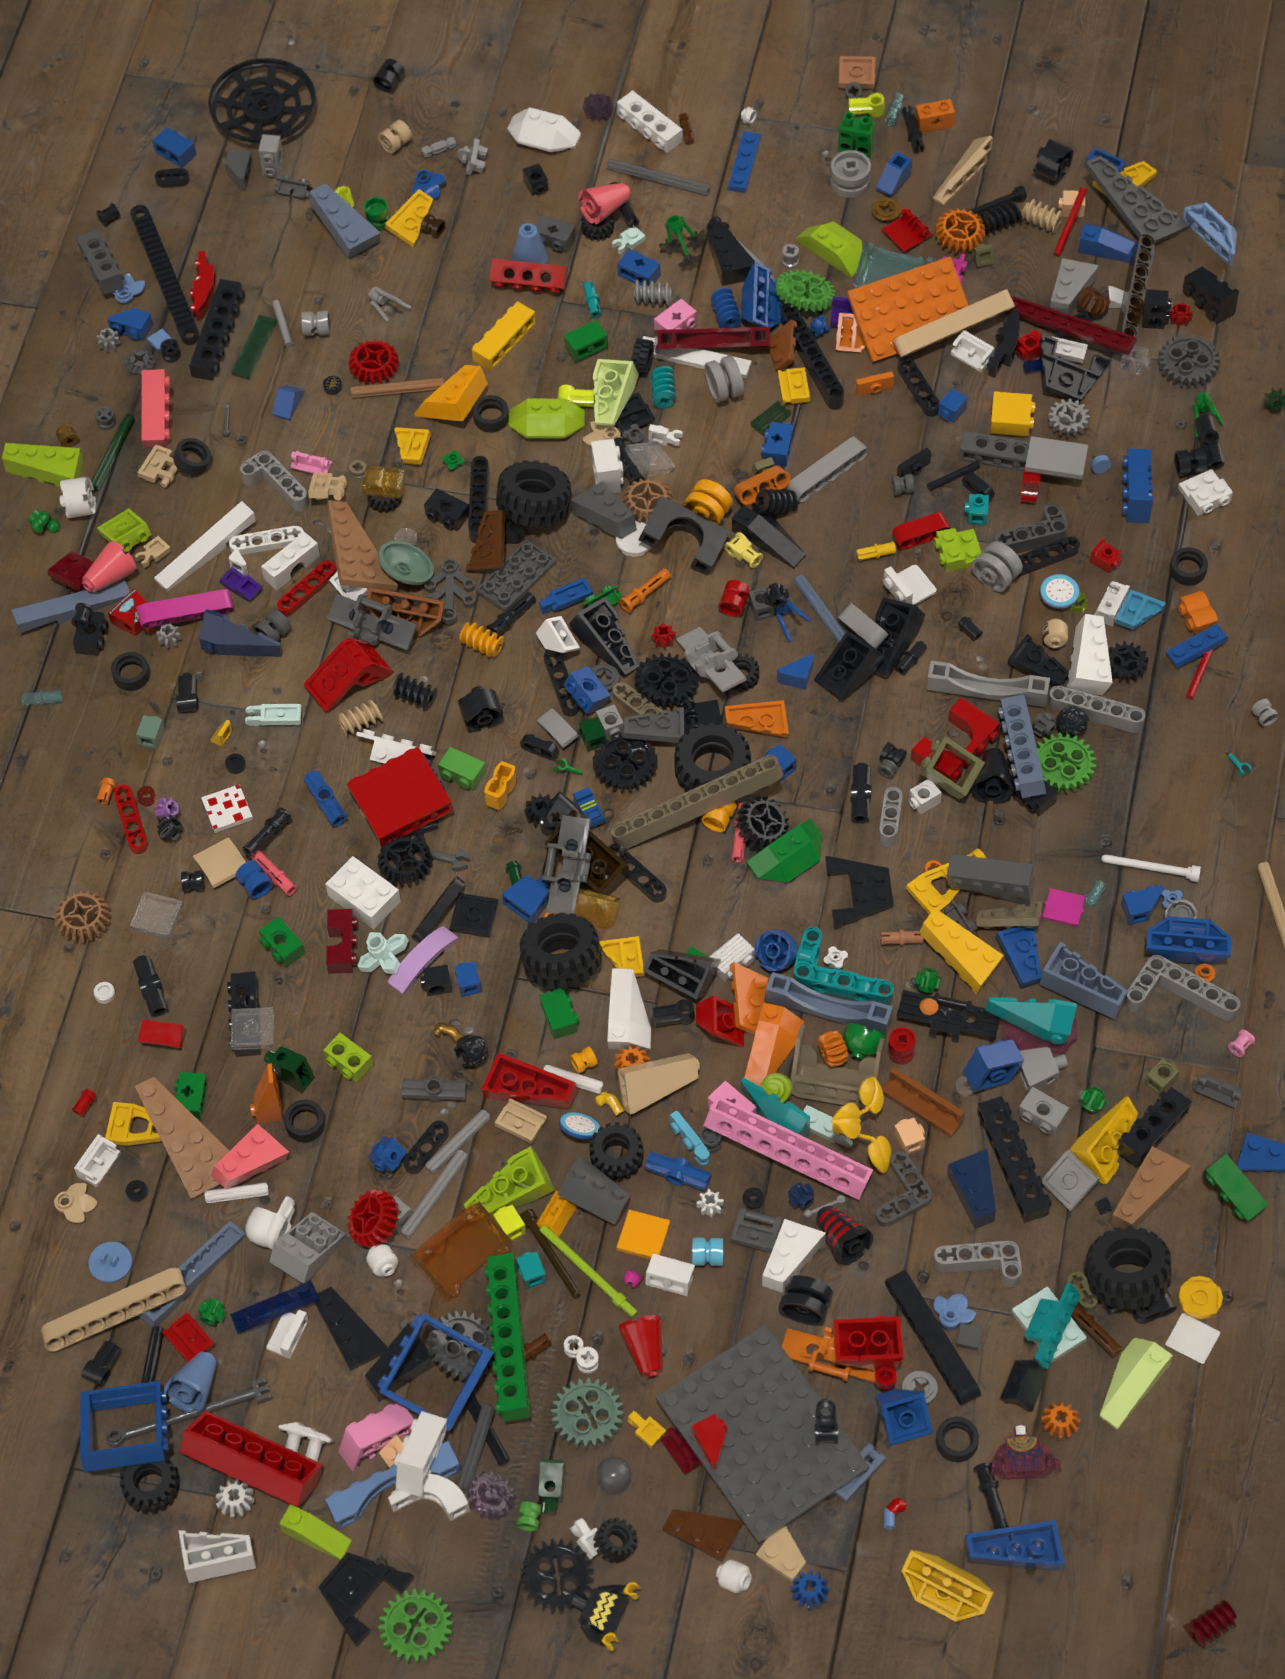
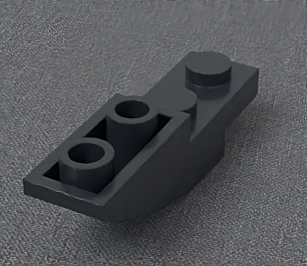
M1013 308L1012 312L1006 315L1003 327H999L997 330L996 338H998L995 355L994 357L991 356L987 363V367H989L988 375L995 378L1002 365L1010 367L1014 360L1020 329L1019 314L1016 308Z

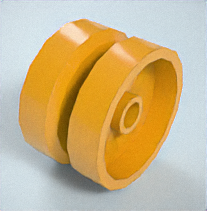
M706 479L698 480L691 493L683 502V507L689 508L692 512L706 517L717 525L721 523L724 515L733 505L732 497L724 487Z

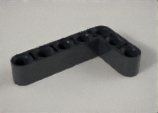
M476 456L471 462L468 530L469 538L473 543L477 541V532L485 511H488L490 473L488 459L484 456ZM505 518V544H519L525 539L523 525H516L512 520L508 521Z

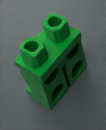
M846 112L843 115L839 126L837 152L855 150L871 159L876 146V141H874L875 122L871 120V117L862 116L860 119L856 118L851 112ZM843 143L848 144L850 148H844L842 146ZM863 147L867 149L868 152H862L860 151V148Z

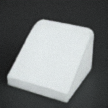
M1108 286L1109 308H1121L1123 290Z
M236 548L229 556L230 568L233 566L241 574L247 576L246 562Z

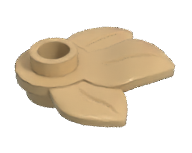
M592 421L590 424L593 432L583 437L582 440L585 444L591 446L593 441L616 439L621 436L616 427L596 425L595 421Z
M85 1183L71 1185L66 1192L59 1193L54 1200L55 1208L59 1212L64 1213L66 1219L73 1223H83L85 1220L84 1213L95 1209L98 1203L93 1197L85 1194L87 1190V1184ZM64 1201H69L67 1205H62Z

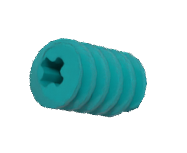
M669 366L658 367L651 373L653 404L661 409L672 407L676 399L674 370Z

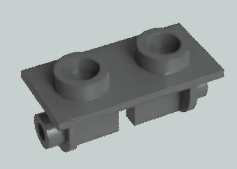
M282 175V177L275 176L279 183L275 184L274 191H277L278 194L290 196L291 190H294L293 197L306 199L309 198V190H314L310 182L305 179L297 181L292 180L291 177Z
M952 899L954 905L946 906L944 914L956 923L959 922L960 926L976 937H979L975 931L978 929L972 918L968 919L965 915L968 913L962 903L958 904Z
M1203 1074L1195 1092L1235 1108L1243 1090L1210 1077L1208 1074Z

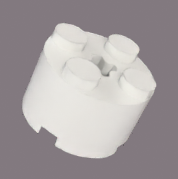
M89 477L60 481L63 495H60V503L62 507H66L67 518L88 516L96 512L95 496H92L91 492L94 488Z

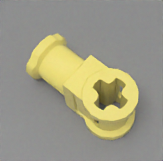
M737 532L730 542H726L723 545L724 550L729 556L735 557L739 561L744 559L751 568H756L763 559V554L753 550L752 543L741 532Z

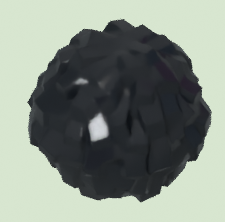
M1071 705L1064 708L1057 715L1056 723L1058 730L1065 736L1067 733L1070 736H1075L1087 730L1089 717L1081 707Z
M466 1035L458 1041L454 1051L456 1056L461 1054L464 1060L469 1059L463 1066L471 1068L483 1063L488 1054V1047L485 1039L481 1036Z

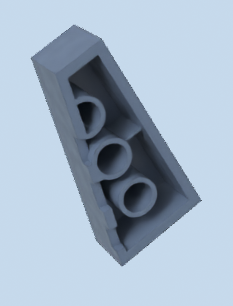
M326 183L310 191L309 203L348 259L379 243L380 232Z
M1061 941L1044 967L1040 981L1041 986L1115 1020L1125 1004L1128 990L1109 976H1104L1098 972L1097 967L1093 964L1089 965L1083 961L1078 953L1068 950L1066 944Z

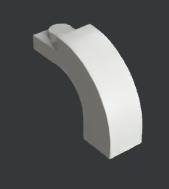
M430 1474L429 1478H424L422 1497L400 1490L393 1491L391 1496L388 1497L389 1505L393 1512L422 1499L438 1503L450 1521L470 1511L469 1503L459 1487L452 1481L434 1474Z

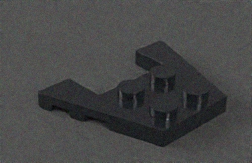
M1042 334L1040 337L1044 390L1071 399L1074 402L1077 400L1080 402L1108 366L1110 360L1095 354L1092 357L1090 368L1086 369L1054 356L1058 339Z
M825 856L827 876L849 875L853 908L832 910L834 930L842 928V925L858 922V919L869 915L870 917L893 908L889 868Z
M347 1552L318 1586V1589L353 1644L358 1647L369 1634L370 1628L353 1615L382 1581L402 1594L413 1581L414 1575L398 1571L390 1566L386 1567L377 1564L375 1561Z

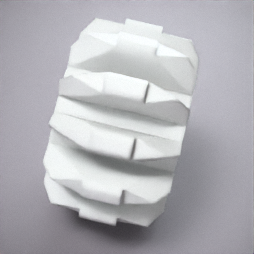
M238 1479L235 1480L234 1484L227 1480V1487L220 1486L219 1490L221 1493L216 1494V1499L218 1500L217 1507L222 1509V1514L225 1516L230 1513L231 1518L234 1519L236 1513H239L240 1517H243V1511L250 1512L251 1507L249 1504H254L255 1500L252 1497L254 1492L251 1488H248L249 1486L246 1483L240 1485Z

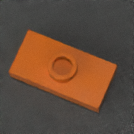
M893 372L856 380L857 397L894 388Z

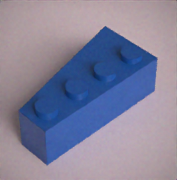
M1128 448L1127 456H1123V467H1126V471H1123V483H1126V487H1123L1122 498L1126 499V503H1123L1122 514H1126V522L1149 523L1153 504L1151 449Z
M1056 1520L970 1533L964 1537L968 1563L1062 1571L1065 1566Z

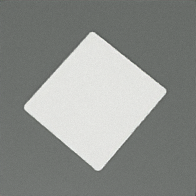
M1182 1313L1165 1345L1204 1364L1220 1332Z

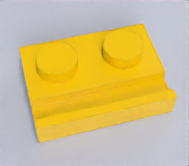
M805 367L786 369V371L782 372L778 370L783 405L789 402L791 404L810 402Z

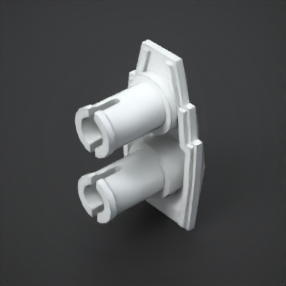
M300 1422L279 1425L278 1427L289 1434L285 1447L295 1452H298L301 1438H304V1436L308 1437L310 1441L305 1456L317 1462L322 1444L334 1442L328 1435L306 1427Z

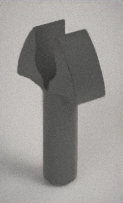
M458 849V853L455 855L438 851L432 852L433 859L452 863L453 872L468 869L466 863L458 862L460 860L470 862L468 854L461 849Z

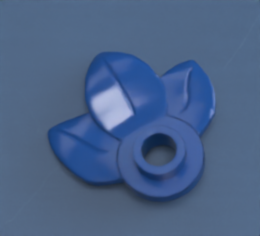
M420 170L416 174V184L412 188V193L414 194L419 189L433 198V200L437 199L441 193L439 186L444 184L446 179L440 173L432 174L428 170Z

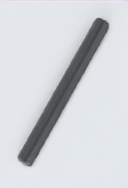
M611 158L607 162V168L610 170L708 195L710 192L709 184Z

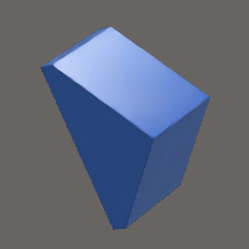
M289 385L279 387L276 393L273 416L290 421L305 390Z
M813 654L777 669L778 683L806 690L814 667Z

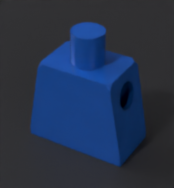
M542 875L537 881L530 876H524L502 893L503 905L530 924L537 921L548 904L549 890L547 887L551 882L541 880Z

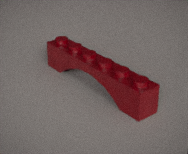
M769 327L654 330L655 349L770 346Z

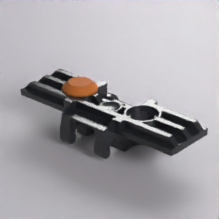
M903 990L897 1012V1017L931 1024L929 1034L931 1037H936L938 1031L951 1033L953 1042H959L961 1031L996 1039L1001 1019L982 1007L972 1005L973 1001L970 1000L965 1002L940 996L939 993H935L933 997ZM969 1016H974L976 1018V1020L972 1023L966 1022L967 1020H969Z

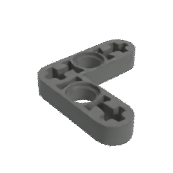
M897 1151L892 1154L890 1167L906 1190V1193L881 1205L877 1209L876 1221L883 1227L897 1223L928 1206L932 1201L930 1187L910 1157L903 1151ZM896 1159H899L900 1161L904 1160L903 1166L905 1168V1171H903V1167L900 1163L896 1164ZM907 1175H914L917 1181L915 1183H908L905 1177ZM918 1187H919L920 1192H921L923 1195L927 1194V1195H926V1199H923L922 1197L918 1198V1197H919V1191L917 1190ZM905 1201L910 1204V1208L908 1210H901L898 1204ZM882 1213L889 1214V1219H886V1217L881 1218Z

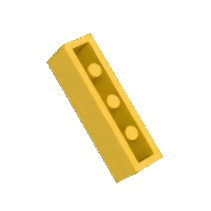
M518 301L509 307L506 314L496 321L495 326L485 333L479 343L473 346V362L491 372L536 324L535 311Z

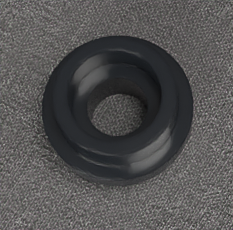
M134 1180L126 1186L125 1192L130 1200L140 1201L146 1196L147 1187L144 1182ZM134 1188H140L137 1192L132 1191Z
M749 1188L743 1194V1202L747 1207L756 1209L763 1204L764 1194L758 1188ZM751 1195H756L757 1198H756V1199H751L750 1196H751Z

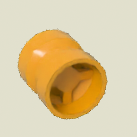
M589 1046L582 1049L580 1053L570 1055V1061L578 1074L584 1072L588 1067L592 1068L598 1065L596 1056Z

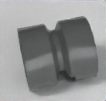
M275 609L266 616V620H262L254 627V631L278 641L280 636H283L291 629V624L283 613Z

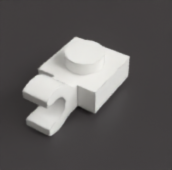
M650 424L648 429L649 442L665 446L668 443L680 446V439H676V437L683 438V432L680 430L669 432L668 428Z
M580 1518L570 1530L575 1536L580 1537L577 1543L591 1560L599 1555L596 1552L599 1547L594 1548L595 1541L593 1540L597 1528L590 1530L586 1522Z

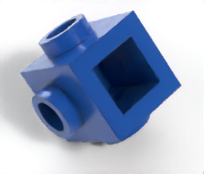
M382 1137L372 1147V1152L368 1158L373 1162V1166L381 1172L394 1171L399 1167L401 1159L407 1151L394 1138Z

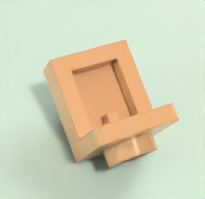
M396 1435L379 1451V1454L389 1468L394 1464L397 1453H402L406 1435Z

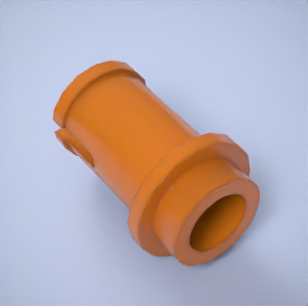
M103 778L100 781L101 787L96 798L98 803L102 800L100 804L107 805L109 803L111 792L116 787L115 781L111 778Z

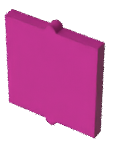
M1050 888L1047 901L1044 902L1045 910L1042 919L1078 927L1080 916L1084 913L1082 908L1085 896Z

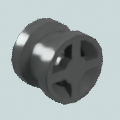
M102 406L96 410L95 417L98 427L102 430L112 429L116 424L113 409L109 406Z

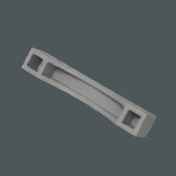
M931 661L927 690L1001 701L1002 698L1024 694L1027 705L1046 707L1050 678L1034 675L1013 679L988 678L968 673L951 663Z

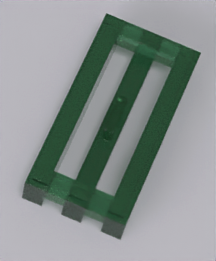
M777 401L752 420L751 427L762 436H765V430L769 429L770 422L782 423L791 416V411L789 409L786 410V407L784 405L781 406V403ZM783 413L781 416H779L777 419L774 420L775 417H777L779 414Z

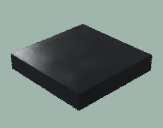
M458 893L449 927L450 931L490 938L499 899Z

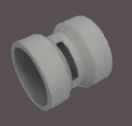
M1268 699L1258 701L1251 709L1254 715L1259 717V722L1263 727L1273 724L1279 718V714L1275 709L1271 708L1272 704Z

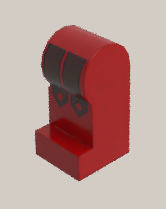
M1025 465L1021 502L1036 504L1041 473L1025 471Z

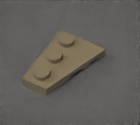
M1043 901L1036 902V906L1025 907V904H1020L1011 910H1007L1005 907L979 910L976 918L977 927L990 929L995 926H1003L1004 928H1013L1015 926L1033 928L1039 926L1043 912Z

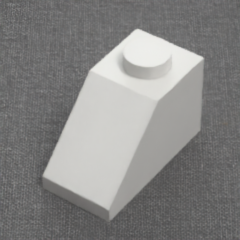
M561 616L546 619L536 632L545 649L566 653L579 650L580 648Z

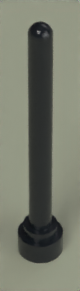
M1020 185L1015 187L1010 194L970 209L967 212L972 210L973 215L980 214L1012 200L1020 202L1027 199L1026 190Z

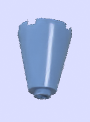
M531 223L523 224L518 231L512 253V261L547 264L549 260L548 252L537 227Z
M198 1353L167 1381L164 1386L165 1395L168 1393L170 1397L169 1402L173 1406L190 1413L192 1410H197L198 1412L205 1406L217 1361L211 1353Z

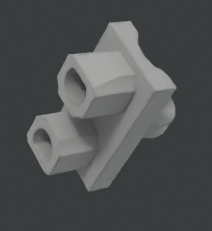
M474 138L473 146L470 149L468 146H464L457 151L458 159L462 163L467 161L465 174L470 176L472 171L483 172L485 161L478 160L477 158L484 160L488 149L480 146V140Z

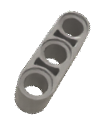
M850 603L838 617L876 649L889 635L853 603Z
M889 787L884 793L879 829V842L884 847L894 846L898 838L903 795L902 791L897 787Z

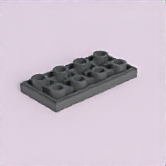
M526 540L504 561V569H496L476 589V594L506 613L556 564V559Z

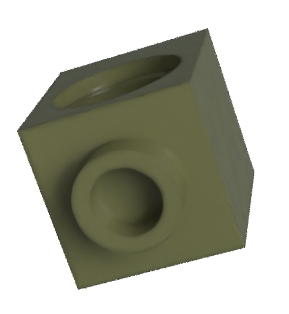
M1162 1058L1146 1075L1145 1085L1160 1095L1163 1091L1166 1092L1178 1080L1179 1070L1174 1063ZM1164 1074L1167 1078H1162L1159 1075Z

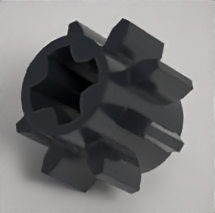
M780 583L769 585L766 588V593H764L765 602H769V606L775 608L782 607L787 603V598H789L788 589H785L784 585Z
M164 816L158 822L157 828L159 829L157 833L163 840L169 841L172 838L173 841H176L181 835L182 829L180 828L182 824L176 817L171 816L168 819Z

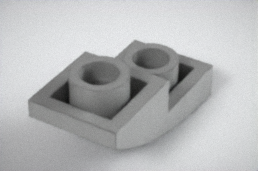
M553 708L537 720L539 725L562 748L578 737L574 729Z

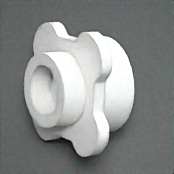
M834 946L830 947L828 955L824 957V963L832 968H842L844 959L848 957L847 952L837 950Z

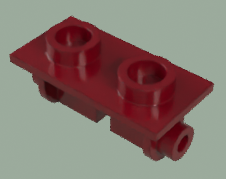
M671 1427L666 1430L665 1433L667 1435L661 1438L660 1441L684 1475L702 1465L677 1429L674 1430Z

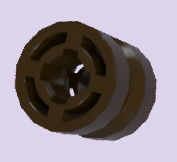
M429 213L424 216L421 222V230L431 232L435 237H440L446 226L445 220L436 219L434 215Z

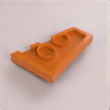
M784 700L725 706L727 727L789 738Z
M733 962L730 964V972H733V982L731 984L732 990L735 991V1002L733 1003L736 1028L755 1035L769 978Z

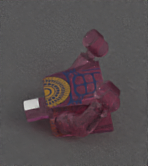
M1016 1426L1013 1428L1014 1437L1006 1438L1005 1444L999 1446L993 1457L991 1476H994L995 1472L1001 1473L1002 1480L1045 1478L1047 1469L1049 1475H1052V1470H1058L1061 1473L1060 1460L1055 1459L1046 1445L1039 1442L1037 1436H1028L1026 1426Z

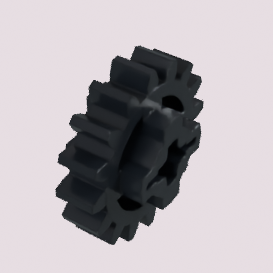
M1123 641L1122 646L1116 643L1115 648L1110 647L1109 661L1112 678L1118 676L1120 682L1124 678L1129 683L1130 678L1137 681L1138 675L1143 677L1144 671H1147L1148 667L1146 651H1140V645L1134 647V642L1127 645L1126 641Z

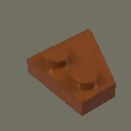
M790 320L770 337V346L768 347L776 370L783 371L794 361L796 338L793 337V328L797 327L796 321Z

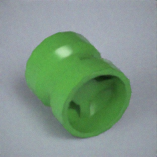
M521 1502L519 1506L520 1517L517 1518L516 1527L524 1531H537L539 1528V1521L537 1519L541 1515L542 1507L533 1502Z

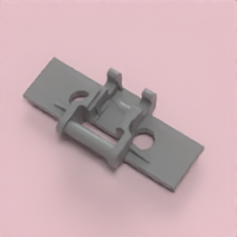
M698 627L676 639L685 650L684 656L701 677L711 679L722 692L747 680L732 662L738 656L737 650L727 644L719 631L707 635L701 627ZM716 644H718L724 652L720 653L719 651H717L716 653H714V651L717 650ZM718 669H726L725 671L720 673L716 672Z

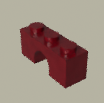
M327 909L329 937L342 939L337 945L327 946L326 966L328 974L353 973V965H357V953H353L354 947H357V934L354 935V929L358 928L357 916L353 915L352 909Z

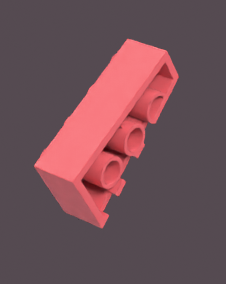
M165 369L142 370V443L144 448H153L155 444L167 447V440H170V429H168V423H170V376L166 375Z

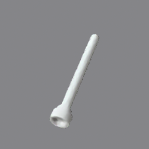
M1103 855L1101 858L1104 863L1186 876V879H1190L1191 882L1198 883L1201 866L1192 865V867L1183 868L1111 855Z

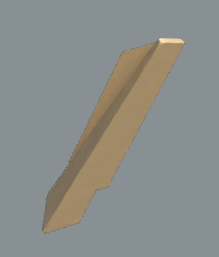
M992 136L978 138L972 142L933 196V200L944 206L987 164V154L992 150Z

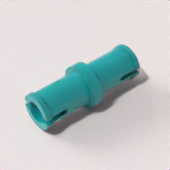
M587 281L583 284L586 295L585 303L589 307L590 317L598 318L602 315L599 306L600 298L596 294L594 282Z

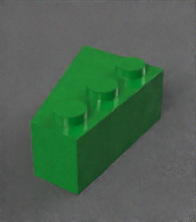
M1226 1153L1222 1154L1205 1168L1208 1173L1205 1177L1213 1186L1218 1184L1222 1189L1220 1195L1227 1203L1233 1202L1236 1206L1234 1211L1241 1220L1246 1218L1249 1221L1269 1205Z

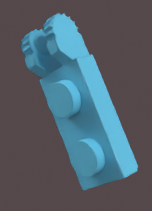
M678 1111L670 1114L669 1125L676 1135L679 1133L683 1138L682 1142L686 1149L694 1152L695 1161L698 1165L702 1167L707 1166L710 1162L709 1150H707L701 1139Z

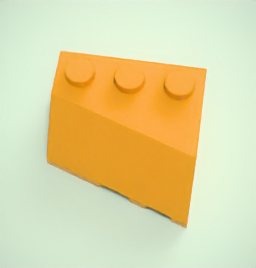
M464 365L423 401L414 413L415 417L464 421L488 384L481 366Z

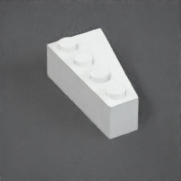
M1085 614L1075 628L1074 650L1071 655L1072 663L1069 670L1067 688L1103 696L1112 684L1104 616Z

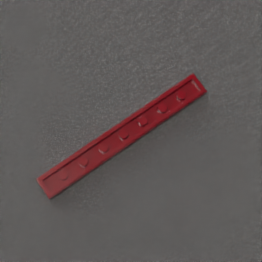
M1011 296L1015 304L1014 308L1018 310L1020 319L1129 355L1137 343V337ZM1012 308L1011 310H1009V311L1004 312V313H1005V314H1010V313L1012 312L1013 308Z

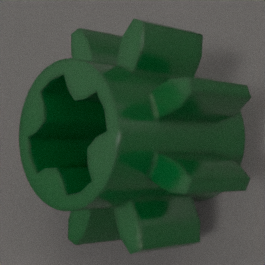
M1272 387L1269 394L1265 393L1268 400L1264 401V404H1270V411L1278 409L1280 412V408L1285 406V394L1282 395V388L1276 391ZM1278 396L1280 401H1275L1273 403L1272 398L1276 399Z

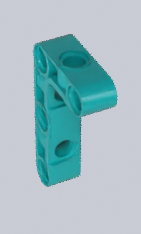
M808 927L804 931L797 951L793 979L822 994L858 1002L875 1001L885 1005L892 1003L894 986L890 981L876 977H865L858 975V973L836 968L829 969L818 966L822 945V932L817 927ZM799 974H806L807 976L801 977ZM840 983H846L848 985L842 986L840 985ZM881 992H887L888 994L883 995Z

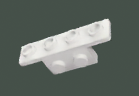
M367 729L356 734V736L374 740L370 760L384 764L389 759L396 758L407 750L417 747L412 745L413 741L401 739V742L394 741L393 736L382 734V737L375 736L374 731ZM420 744L419 748L422 753L436 756V751L431 750L432 746Z

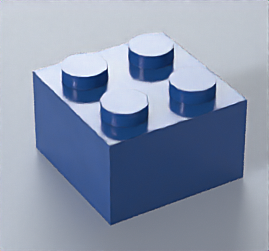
M1013 1039L1008 1041L1000 1040L986 1046L983 1044L978 1046L971 1059L968 1060V1064L963 1072L973 1091L976 1092L1009 1084L1024 1059Z

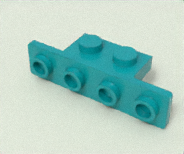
M1067 1283L1059 1301L1040 1299L1024 1335L1028 1341L1040 1342L1035 1360L1043 1369H1048L1053 1360L1066 1326L1070 1322L1071 1315L1079 1301L1080 1293L1070 1283Z

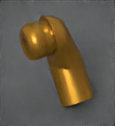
M439 1022L433 1029V1033L437 1037L448 1034L456 1044L463 1037L459 1030L451 1024Z

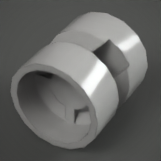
M328 310L317 311L316 314L312 311L302 312L303 336H314L315 333L330 335Z

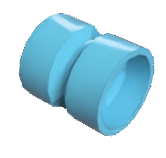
M693 1238L692 1264L695 1266H705L709 1262L711 1266H723V1238H711L710 1241H707L705 1238Z

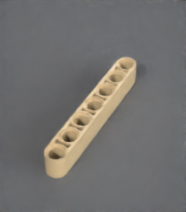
M1008 289L903 334L895 338L893 342L902 358L1009 311L1015 307V304Z
M178 1268L167 1269L46 1323L41 1328L46 1349L48 1351H58L183 1295L186 1291V1286L181 1271Z

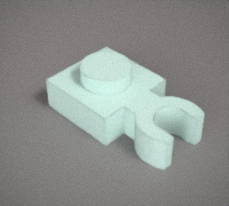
M630 227L620 234V239L612 242V248L620 246L618 254H623L627 247L632 250L646 241V236L637 227Z

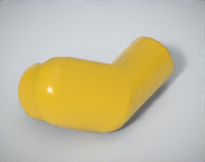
M601 1092L600 1095L595 1097L598 1106L609 1105L615 1116L625 1111L617 1097L613 1094Z

